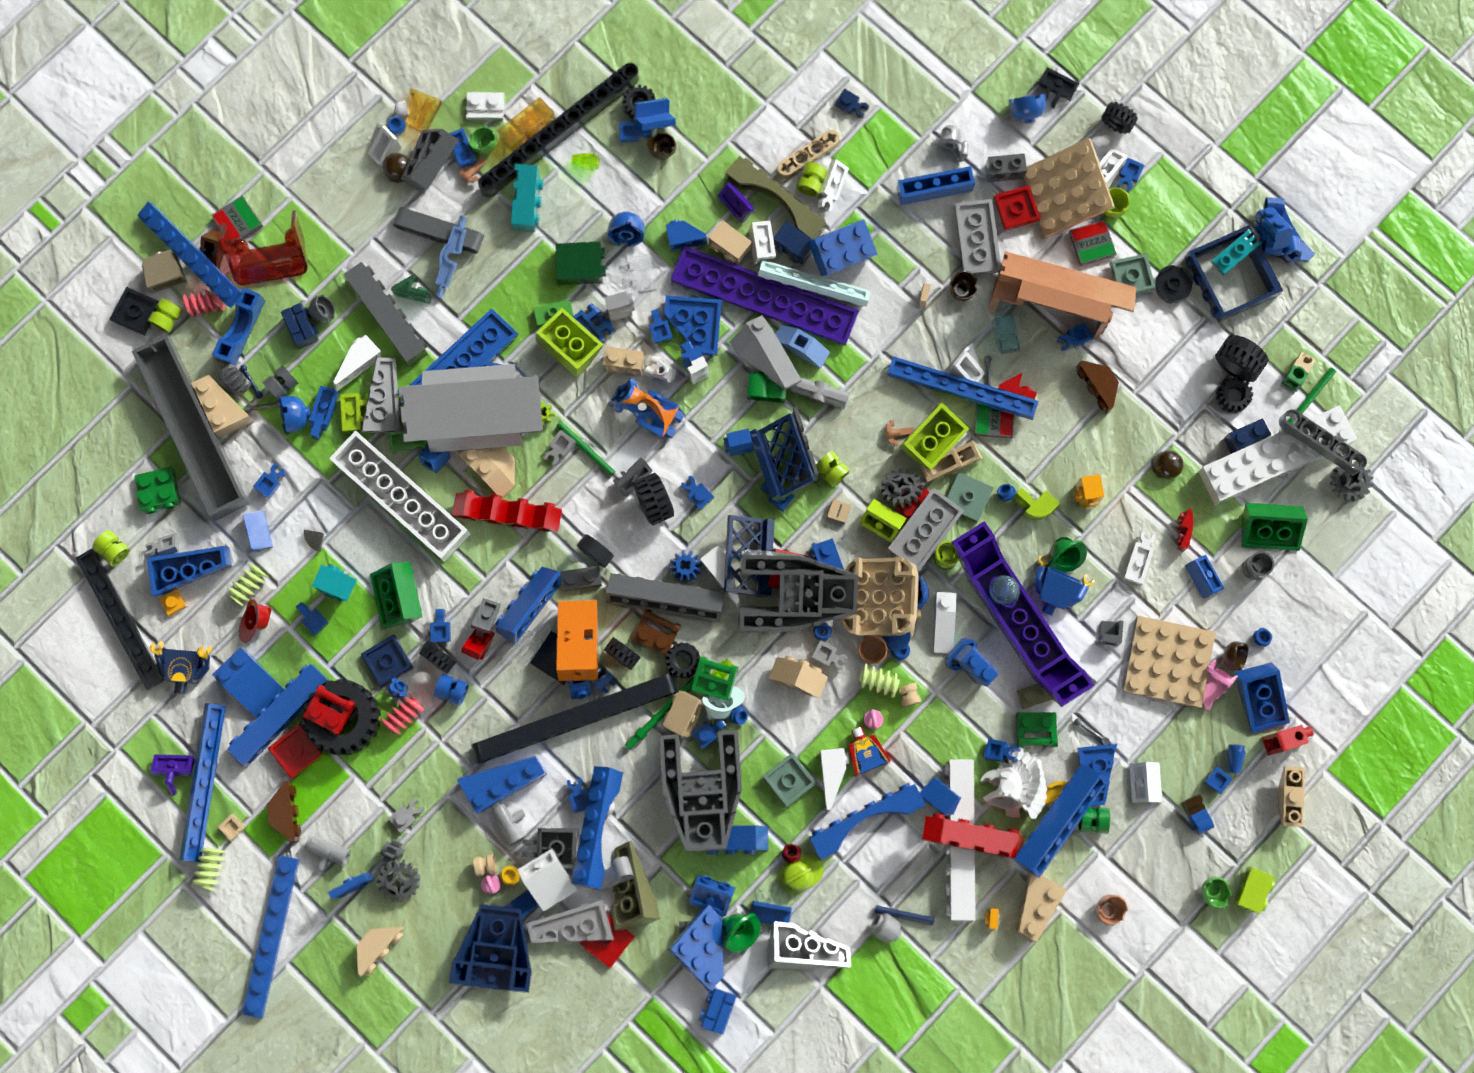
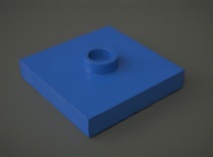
M363 873L355 878L352 876L344 880L342 885L329 891L328 894L332 899H341L373 882L375 879L372 873Z

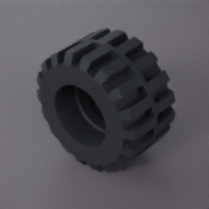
M1229 335L1215 354L1217 363L1233 377L1237 376L1238 379L1244 378L1246 382L1256 381L1269 362L1268 356L1260 346L1239 335Z
M656 473L633 482V487L642 510L652 526L674 517L671 500L660 477Z

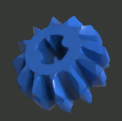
M682 550L681 557L676 553L675 558L677 560H670V563L675 565L670 567V571H676L673 574L674 578L680 575L679 582H683L684 577H686L687 583H690V576L696 580L697 576L695 573L700 574L702 572L700 568H697L702 566V562H696L699 556L695 555L692 557L693 551H689L687 556L685 550ZM685 563V564L687 565V564L690 563V564H691V565H689V568H690V569L687 570V569L685 568V569L682 570V569H681V568H683L682 564Z

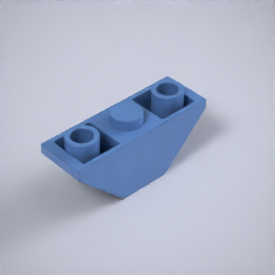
M781 325L775 334L784 349L820 369L830 354L814 337L797 328Z

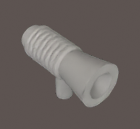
M501 801L490 807L492 809L491 813L496 818L495 820L505 833L509 846H513L526 837L523 831L515 824L516 821L526 816L522 809L511 815L508 809H506L505 804H502Z
M309 837L305 843V848L309 852L321 856L317 868L320 870L325 869L328 858L344 868L351 855V849L334 846V844L317 837Z

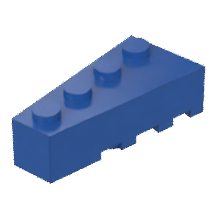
M219 546L147 558L152 596H162L232 566L229 547Z
M533 756L457 780L475 813L481 814L497 802L505 800L546 776L547 773L538 757Z

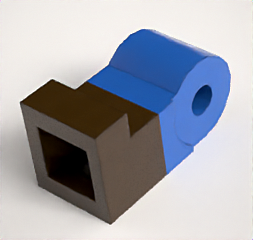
M1200 794L1181 802L1188 819L1199 835L1214 828V823L1203 804Z

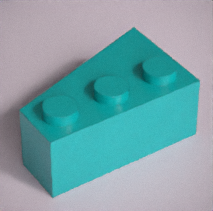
M515 164L517 178L513 185L515 195L514 200H512L511 225L513 230L535 232L536 226H539L540 215L537 213L538 208H541L542 197H539L540 190L543 191L544 179H541L538 166Z
M321 564L312 587L340 602L348 601L357 579L343 573L336 566L328 564L326 567Z

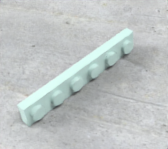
M762 260L758 276L767 280H775L784 285L796 286L802 290L834 297L837 300L851 302L857 306L866 307L868 303L869 290Z

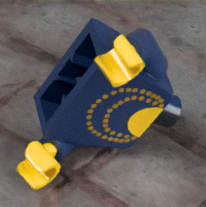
M162 641L158 643L159 648L155 647L154 642L150 645V651L154 653L162 676L166 681L175 682V694L185 695L187 684H197L210 669L209 654L212 652V647L210 646L206 651L203 649V644L197 651L164 649L162 651L164 647Z

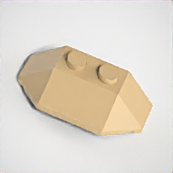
M504 447L454 451L495 494L501 495L503 498L515 487V458Z

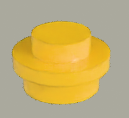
M506 866L501 871L500 877L505 885L512 886L519 882L520 874L515 866Z

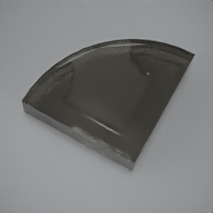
M304 530V538L307 544L313 550L321 552L324 533Z

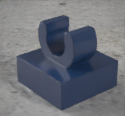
M605 667L598 672V680H590L599 690L602 689L606 693L609 692L605 687L607 683L611 682L614 686L616 685V682L613 680L614 676Z

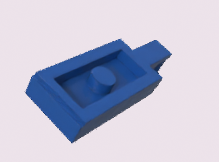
M320 386L309 419V426L312 427L310 434L312 438L320 440L322 432L327 431L340 391Z

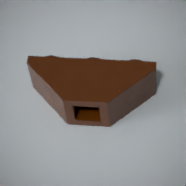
M1083 360L1080 361L1076 366L1077 375L1080 379H1084L1089 393L1098 400L1099 408L1102 411L1105 410L1108 414L1114 408L1119 381L1108 366Z
M283 782L267 804L268 821L271 827L290 841L296 842L299 841V836H301V827L299 824L297 825L299 809L295 805L294 797L297 796L296 787L292 782Z

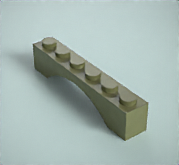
M739 156L725 172L726 180L739 190L758 191L777 200L791 215L796 228L811 239L819 237L826 229L825 219L820 214L813 213L806 203H800L796 200V196L793 193L783 190L780 183L770 180L763 170H757L749 159H743Z

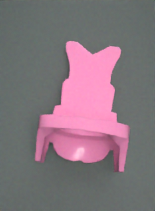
M1216 660L1205 669L1210 674L1207 678L1208 682L1206 683L1203 698L1206 710H1210L1213 702L1219 699L1222 693L1227 692L1238 678L1237 675L1232 678L1221 669L1215 670Z

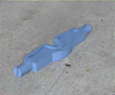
M462 215L459 217L457 226L452 227L448 243L444 245L439 255L440 269L435 282L438 284L435 296L442 298L445 287L450 286L457 268V263L449 260L448 255L450 253L457 255L462 253L464 238L467 232L464 229L467 217Z

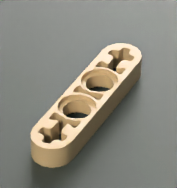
M828 130L778 164L779 176L788 179L803 170L805 162H815L835 149L840 141L838 132ZM829 136H830L831 138H834V137H835L834 142H832V141L827 142V141H828V137H829ZM814 145H818L822 150L820 153H813L811 148ZM803 155L806 157V161L798 163L796 157ZM783 166H785L786 168H788L789 166H791V167L789 168V172H788V173H787V171H783Z

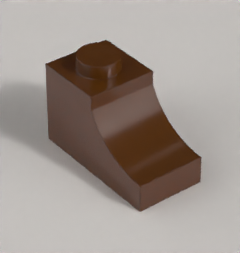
M210 230L201 236L200 251L220 270L222 259L228 251L229 234Z

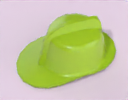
M811 854L802 855L798 862L787 863L781 868L778 877L779 884L788 893L797 894L803 892L821 880L824 867L818 857Z

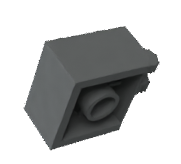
M538 828L537 840H522V844L525 845L537 844V852L525 851L522 852V857H539L553 849L556 843H559L562 851L559 854L554 851L564 869H574L579 845V829Z

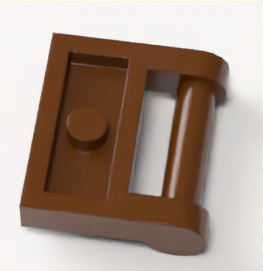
M646 609L632 640L666 656L681 628V624L677 622L674 624ZM650 620L671 630L670 636L646 625L647 621Z

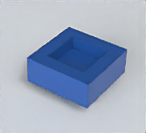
M1216 766L1204 783L1220 795L1233 778Z

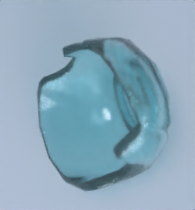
M1001 575L992 580L989 586L990 596L998 604L1010 606L1020 596V587L1015 579L1010 576Z

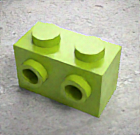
M873 499L864 512L859 524L892 543L907 518Z
M1247 867L1234 905L1255 914L1264 912L1268 905V900H1266L1268 893H1271L1275 886L1273 881L1275 876L1253 867Z

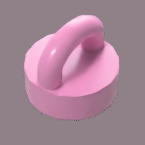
M870 710L864 716V724L869 729H878L883 723V716L877 710Z
M487 875L481 882L482 890L490 895L499 892L502 885L500 878L496 875Z

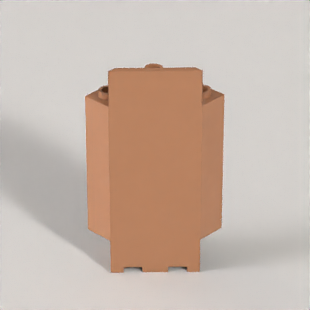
M1005 251L988 309L996 310L999 301L1021 307L1024 301L1098 321L1093 337L1097 339L1100 333H1104L1108 323L1111 322L1113 312L1110 311L1111 307L1134 312L1136 287Z

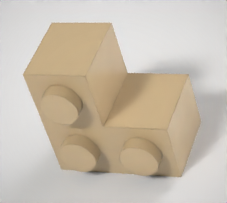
M785 656V659L777 657L769 675V679L781 685L794 688L806 695L819 699L828 677L821 673V669L814 666L809 667L810 663L801 659L796 662V659Z

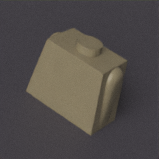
M171 250L156 252L152 256L142 259L146 286L152 293L188 281L179 257Z

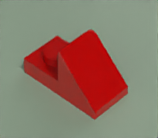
M1023 373L998 386V389L1034 400L1037 394L1030 387H1019Z
M475 629L462 646L461 653L477 660H483L495 633L491 631L489 634L484 633L483 638L475 636Z

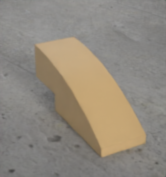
M971 441L961 447L949 450L932 470L927 469L921 464L920 467L927 482L970 466L983 460L976 443Z

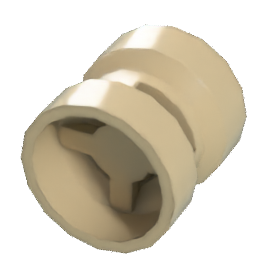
M916 683L898 688L899 694L902 695L901 702L903 707L922 702L917 694L918 687Z
M494 854L487 855L485 858L480 856L473 858L476 877H481L486 873L491 875L497 874Z

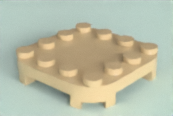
M897 556L895 558H854L847 565L845 571L858 575L857 614L839 619L840 623L843 624L849 633L858 636H900L912 632L917 618L918 571L916 565Z

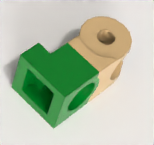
M1301 352L1281 384L1297 392L1303 385L1315 359Z

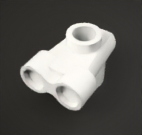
M653 356L650 360V365L644 371V375L651 379L658 378L665 383H672L676 378V370L663 363L662 358Z

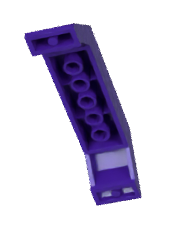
M983 521L953 540L951 543L968 582L1032 678L1060 707H1063L1094 687L1095 685L1086 671L1066 652L1004 559L995 536L986 522Z

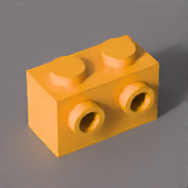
M1101 474L1083 476L1075 484L1074 499L1075 502H1078L1079 507L1085 506V509L1095 508L1105 497Z

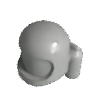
M945 126L941 131L938 146L942 149L954 150L956 161L963 162L964 158L968 156L969 144L966 140L961 142V130L957 126Z

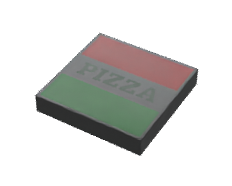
M243 195L211 215L221 231L229 234L228 241L231 246H234L263 227Z
M1105 220L1069 230L1080 266L1116 256L1117 253Z
M976 403L975 436L1013 437V414Z

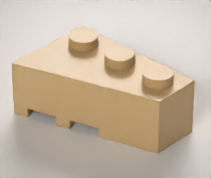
M210 375L192 382L214 433L220 438L255 422Z
M1028 872L1016 931L1031 941L1037 942L1067 890L1043 875L1038 878Z

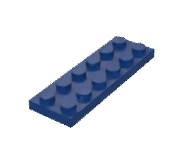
M491 308L425 371L486 366L487 362H491L518 337V333ZM422 374L410 386L422 385Z

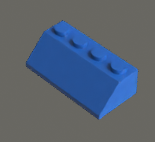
M541 567L539 571L535 570L530 577L531 581L527 586L524 585L518 593L520 596L516 601L512 600L507 607L508 611L504 616L501 615L495 623L497 625L496 632L516 645L560 587L561 573L559 571L546 567Z

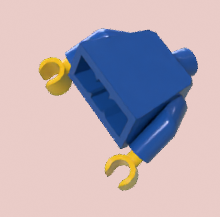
M1039 556L1035 586L1037 593L1040 594V599L1046 602L1042 611L1052 616L1056 607L1065 610L1067 607H1072L1081 602L1089 589L1088 587L1095 582L1094 579L1087 583L1086 577L1088 575H1085L1081 580L1049 567V557L1047 563H1042V556Z

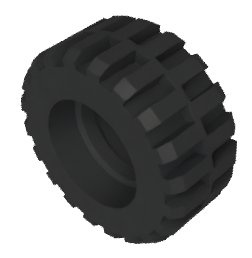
M344 679L327 681L326 685L323 686L327 691L343 699L355 702L359 713L358 722L350 733L337 736L330 733L326 728L303 717L305 713H302L301 719L305 723L302 725L303 730L307 732L309 741H312L314 746L334 755L358 753L362 750V747L368 746L371 743V738H375L378 733L376 729L380 727L381 723L379 721L381 712L377 707L378 702L369 690L356 682ZM311 692L308 696L310 700L308 701V703H304L303 708H305V712L309 704L311 703L315 693ZM323 697L320 700V703L328 707L333 703Z

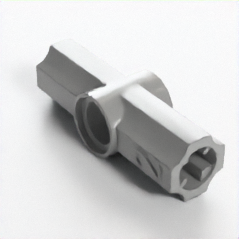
M801 378V382L792 386L790 390L791 393L809 398L814 403L821 405L829 404L841 409H845L849 397L848 392L832 388L825 382H813Z

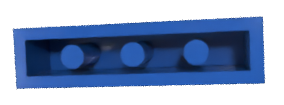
M968 166L898 180L896 189L901 206L972 192L975 180L972 168Z

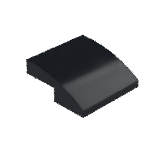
M551 631L530 661V664L558 681L557 634ZM558 681V682L561 683L562 685H565V683H566L567 681Z

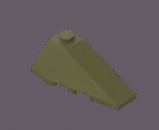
M628 841L615 848L614 859L622 856L628 857L634 875L631 880L618 883L613 887L615 904H612L614 927L617 931L645 926L660 919L656 898L632 841Z

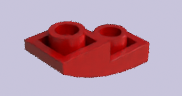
M1190 508L1185 512H1181L1177 519L1179 523L1177 529L1183 531L1180 532L1176 540L1179 543L1177 549L1182 552L1188 549L1193 532V512Z

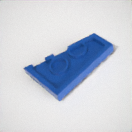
M1117 744L1077 748L1079 768L1083 763L1101 773L1107 781L1091 806L1106 804Z

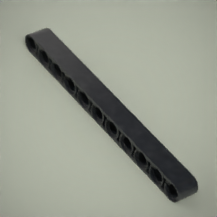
M634 63L623 65L481 176L478 180V186L482 195L492 197L517 178L515 166L512 165L515 161L521 162L520 164L534 165L622 96L624 92H627L628 88L631 89L633 85H636L639 82L637 65ZM629 72L635 73L633 76H627ZM615 83L621 84L619 87H613ZM601 94L606 95L605 98H598ZM585 106H592L589 110L584 109ZM571 117H578L575 121L570 120ZM557 128H563V129H564V130L561 131V132H556V131H555ZM543 139H549V142L541 143ZM529 150L535 151L532 155L527 154ZM500 173H506L504 177H498ZM486 184H492L488 189L483 188Z
M672 673L484 739L472 744L471 747L477 764L484 763L677 693L678 690Z

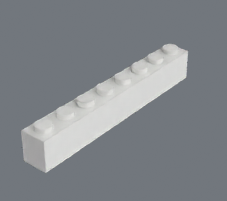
M950 759L948 764H945V776H948V784L945 785L959 795L961 800L954 815H947L948 820L958 821V818L970 820L969 824L974 825V760ZM945 845V855H949V863L945 865V874L949 876V884L945 886L946 896H949V904H946V916H949V920H975V851Z

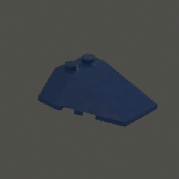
M481 904L456 957L452 961L449 983L529 993L532 970L521 909Z

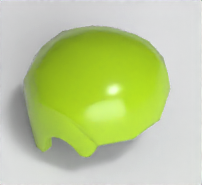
M1112 188L1109 189L1115 208L1104 212V214L1108 217L1118 218L1127 212L1130 198L1125 190Z

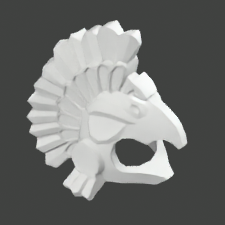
M1018 747L1020 752L1014 751L1012 753V756L1018 759L1017 762H1012L1008 759L1009 763H1001L997 769L988 771L983 775L980 780L981 783L990 782L993 786H999L997 790L989 793L983 799L988 805L1005 809L1007 817L1020 818L1019 809L1022 807L1025 812L1029 813L1031 819H1037L1047 799V788L1045 786L1046 781L1042 771V764L1035 756L1031 758L1029 752L1024 753V750Z

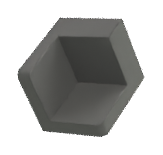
M1123 620L1118 622L1101 621L1099 644L1115 646L1122 644Z

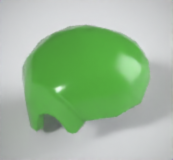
M486 126L479 127L470 134L468 144L475 152L488 154L497 145V134L492 128Z
M1219 877L1207 879L1201 887L1203 901L1208 906L1218 909L1229 905L1228 899L1232 894L1228 883Z

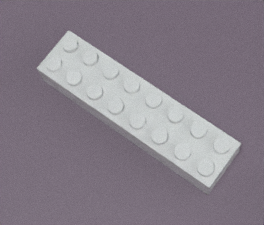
M1340 405L1310 418V420L1348 445L1357 440ZM1303 427V432L1309 435L1310 431ZM1281 431L1203 466L1198 473L1214 505H1217L1324 456L1286 431ZM1319 438V442L1326 446L1325 440Z
M357 431L329 458L444 562L469 537L470 533L465 527Z

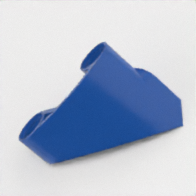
M1266 197L1263 209L1269 207L1276 209L1293 230L1289 246L1273 250L1261 237V246L1264 254L1284 256L1288 261L1308 262L1315 253L1306 245L1294 228L1285 209L1284 198Z

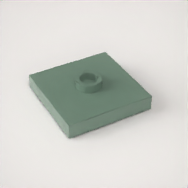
M1147 253L1110 261L1109 265L1114 281L1136 287V294L1156 289Z
M959 472L947 498L964 510L961 514L962 516L978 523L994 487Z
M793 752L762 776L786 808L817 784Z

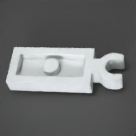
M837 159L831 160L819 192L823 197L818 201L817 206L824 207L825 205V212L831 211L833 208L832 202L838 200L849 169Z
M1142 531L1139 535L1141 543H1134L1123 578L1139 585L1144 583L1154 548L1149 545L1155 540V534H1152L1150 540H1147L1144 537L1146 531Z

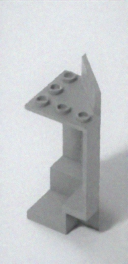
M515 364L422 371V385L398 387L402 401V407L400 408L402 422L404 423V442L427 440L430 453L522 445V437H525V432L543 431L538 376L520 377V372H516Z

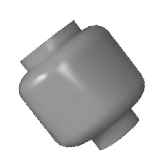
M879 914L874 918L871 928L876 938L885 944L899 939L901 936V924L889 914Z

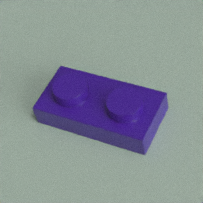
M731 182L727 183L717 195L740 223L745 222L755 210Z

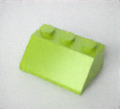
M563 308L536 332V342L576 378L590 366L603 347L602 342Z
M940 403L899 447L913 460L932 470L969 428L943 403Z

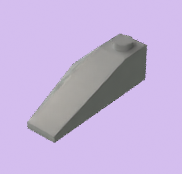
M763 316L747 322L729 342L739 358L743 361L747 360L753 365V368L764 372L770 380L784 390L801 382V378L773 329Z
M773 922L767 946V968L835 969L851 967L850 947L831 939H824L812 931L808 932L799 928L798 925L793 923Z

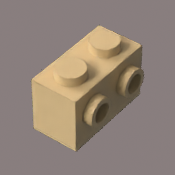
M723 220L708 237L709 246L714 251H720L729 262H735L738 265L752 248V241Z
M606 346L603 361L604 370L614 374L619 372L629 376H642L645 359L644 352Z
M679 691L672 700L673 705L670 711L665 714L663 726L680 736L690 737L704 704L701 699L685 691Z

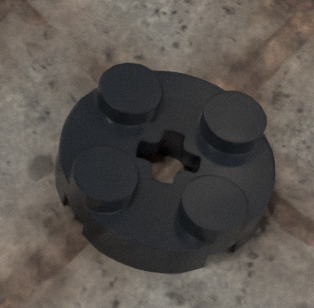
M1175 265L1166 266L1157 274L1154 281L1156 285L1155 291L1168 304L1181 302L1191 293L1193 278L1189 271L1183 267L1180 268ZM1170 280L1178 282L1177 288L1170 286Z

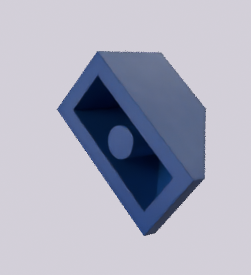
M673 220L666 224L671 251L683 249L684 246L694 247L707 244L706 234L686 221Z

